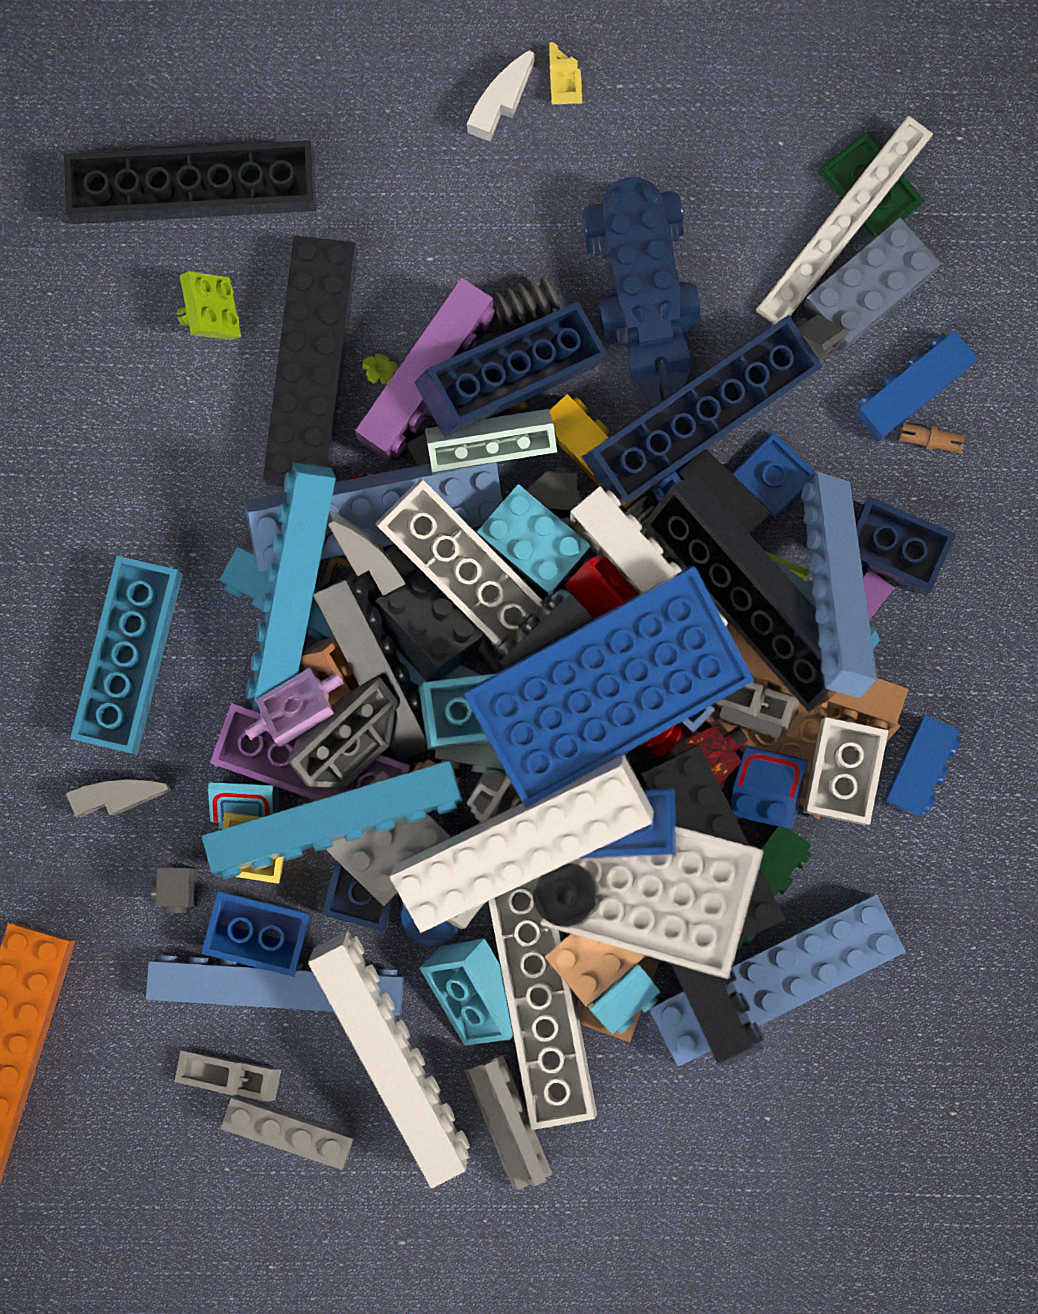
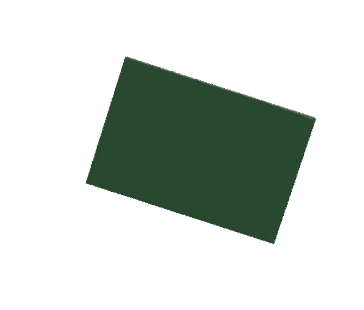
M865 132L821 167L818 173L842 200L882 149ZM902 174L864 222L863 226L875 239L899 218L902 220L907 218L922 206L925 200Z

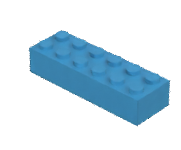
M116 556L70 739L138 755L183 574L177 569Z

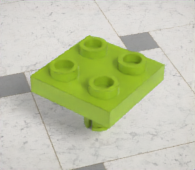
M190 271L179 275L185 307H180L177 310V315L186 313V315L178 317L180 324L185 327L189 326L191 335L228 340L241 337L230 277Z

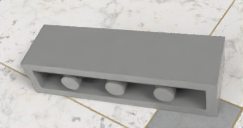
M238 1095L231 1098L221 1126L222 1130L341 1170L346 1165L355 1138L354 1134Z

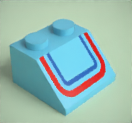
M208 783L210 822L219 823L218 829L223 827L225 812L256 817H266L278 813L279 788L269 785Z

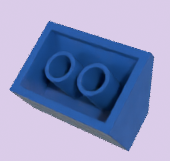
M217 891L201 954L295 977L306 945L313 914L224 891Z

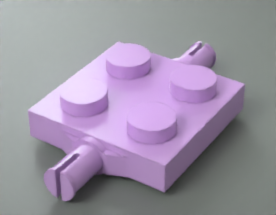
M309 667L258 698L256 702L260 708V720L244 728L247 736L252 740L267 730L271 733L276 744L281 747L332 716L334 712L328 702V692L344 684L340 675L336 672L321 682Z

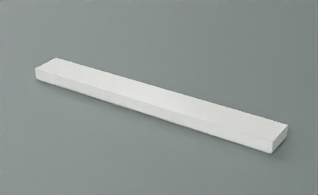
M909 115L762 301L756 309L757 313L772 324L787 315L792 316L933 135L932 132Z

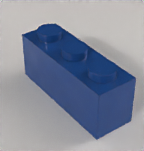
M928 715L921 716L882 802L914 817H921L923 812L928 814L935 800V796L931 795L936 784L941 785L947 774L948 768L944 767L949 755L952 757L955 755L961 740L957 738L960 730Z

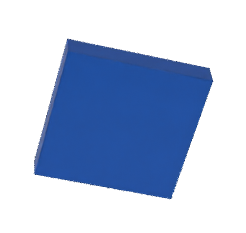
M775 432L732 473L771 513L770 516L773 519L802 492L804 485L810 482L816 474Z

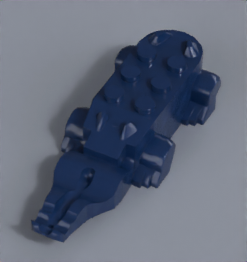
M626 177L616 181L606 191L602 203L584 208L582 212L583 231L587 252H594V256L601 255V258L607 257L614 294L604 297L599 302L604 341L611 340V343L618 342L619 345L627 344L631 379L641 390L649 402L650 408H652L687 383L691 368V358L683 333H688L689 329H693L695 324L701 322L700 303L696 285L689 282H679L673 253V242L678 241L679 236L684 235L680 196L674 191L660 192L652 182L643 178Z

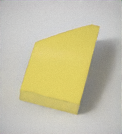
M549 42L552 105L582 103L581 70L577 68L578 61L572 56L570 58L558 50V45L554 42Z

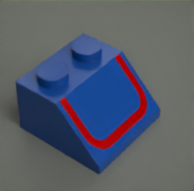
M746 746L730 804L734 816L791 829L797 819L808 760Z

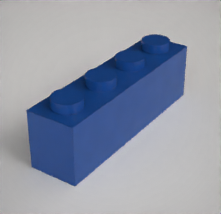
M955 331L947 337L944 333L939 335L929 344L932 349L924 356L920 352L917 353L905 364L908 367L906 371L901 375L894 372L882 382L885 388L877 394L873 391L869 392L858 402L861 407L855 415L878 442L977 362V356Z

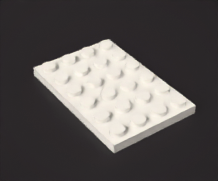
M675 827L676 855L577 858L569 863L581 865L594 876L599 888V908L588 921L577 927H558L542 919L541 925L728 979L763 851ZM564 886L561 888L562 894L558 896L559 900H565L567 903H570L574 891L568 890Z

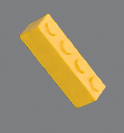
M567 394L549 410L554 426L555 441L602 488L582 458V455L607 439V435L610 432L600 420L597 419L594 422L586 414L589 410L577 397L572 399ZM647 489L645 492L637 496L635 499L619 508L623 512L626 511L631 505L640 500L650 489Z

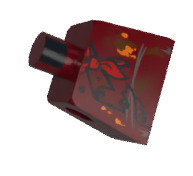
M713 726L676 744L670 752L674 756L695 745H700L720 784L741 763L740 758L734 751L749 740L739 726H736L724 736L716 726Z

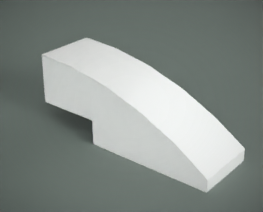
M527 51L514 60L488 86L467 122L468 134L491 141L501 114L513 118L534 65V52Z

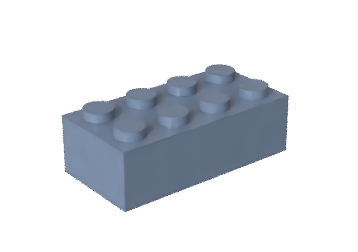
M899 218L808 295L803 307L812 317L819 314L847 330L849 334L839 345L840 349L844 351L935 274L941 263L903 220Z

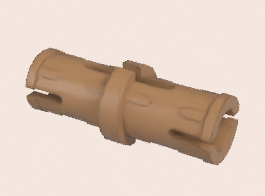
M903 422L901 431L911 432L913 435L900 433L899 442L926 446L925 449L927 450L938 448L960 454L963 445L953 444L950 441L964 443L965 435L940 431L938 427L932 425L930 428Z

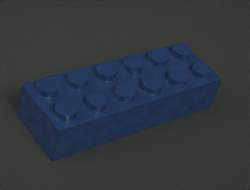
M578 301L426 369L414 383L445 438L594 369L608 354Z

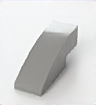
M329 511L327 523L357 576L369 570L383 596L406 584L390 556L377 541L351 521Z
M751 682L715 702L713 705L718 707L724 705L783 726L782 729L790 731L799 701L795 697Z
M116 780L87 785L67 792L66 795L77 817H83L103 807L107 808L109 815L116 816L172 791L168 784L147 780Z
M181 1050L174 1082L228 1095H239L261 1101H275L281 1069Z

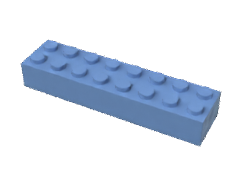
M497 462L432 472L431 463L336 482L329 511L346 518L363 529L381 547L395 544L375 523L419 479H422L470 528L482 526L502 503ZM288 492L244 501L255 561L259 572L267 571L269 564L275 563L276 553L273 552V540L275 533L280 534L282 522L278 521L279 508L281 503H286ZM328 523L326 525L320 559L345 554Z
M871 894L732 964V969L737 978L733 984L737 992H742L749 1003L750 1010L747 1011L750 1021L752 1023L756 1022L760 1026L906 951L877 894ZM683 989L658 1001L649 1009L678 1067L711 1051Z

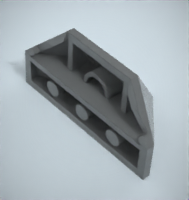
M380 677L341 697L331 706L334 712L332 716L305 731L297 738L288 760L289 764L307 786L346 788L389 747L394 725V713L398 706L397 699Z

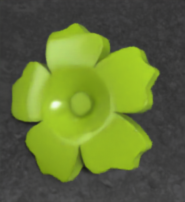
M378 353L374 357L370 356L364 359L362 362V368L367 370L368 381H371L373 384L379 379L382 384H388L399 368L396 362L389 361V357Z

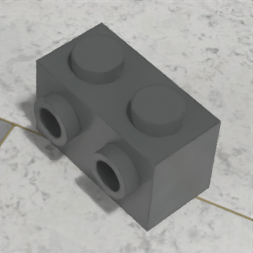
M157 867V880H152L151 899L156 900V906H164V913H188V907H197L198 869Z

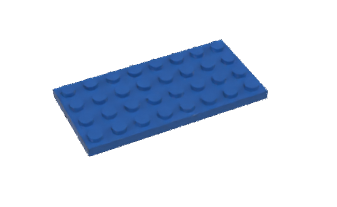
M690 566L462 693L521 801L527 808L753 682L754 679L695 566Z

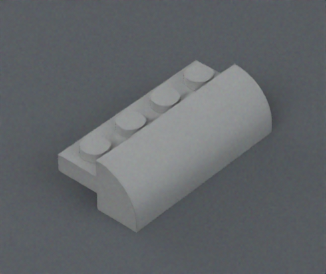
M503 1055L464 1070L512 1188L519 1190L528 1185L537 1186L546 1182V1177L552 1175V1171L535 1131L531 1130L529 1116Z

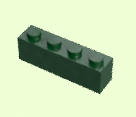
M775 826L760 847L763 854L759 867L774 897L778 892L782 895L786 892L793 882V879L789 877L796 867L802 869L811 856V853L808 852V849L811 847L810 843L792 830ZM755 935L739 942L737 948L741 944L747 946Z

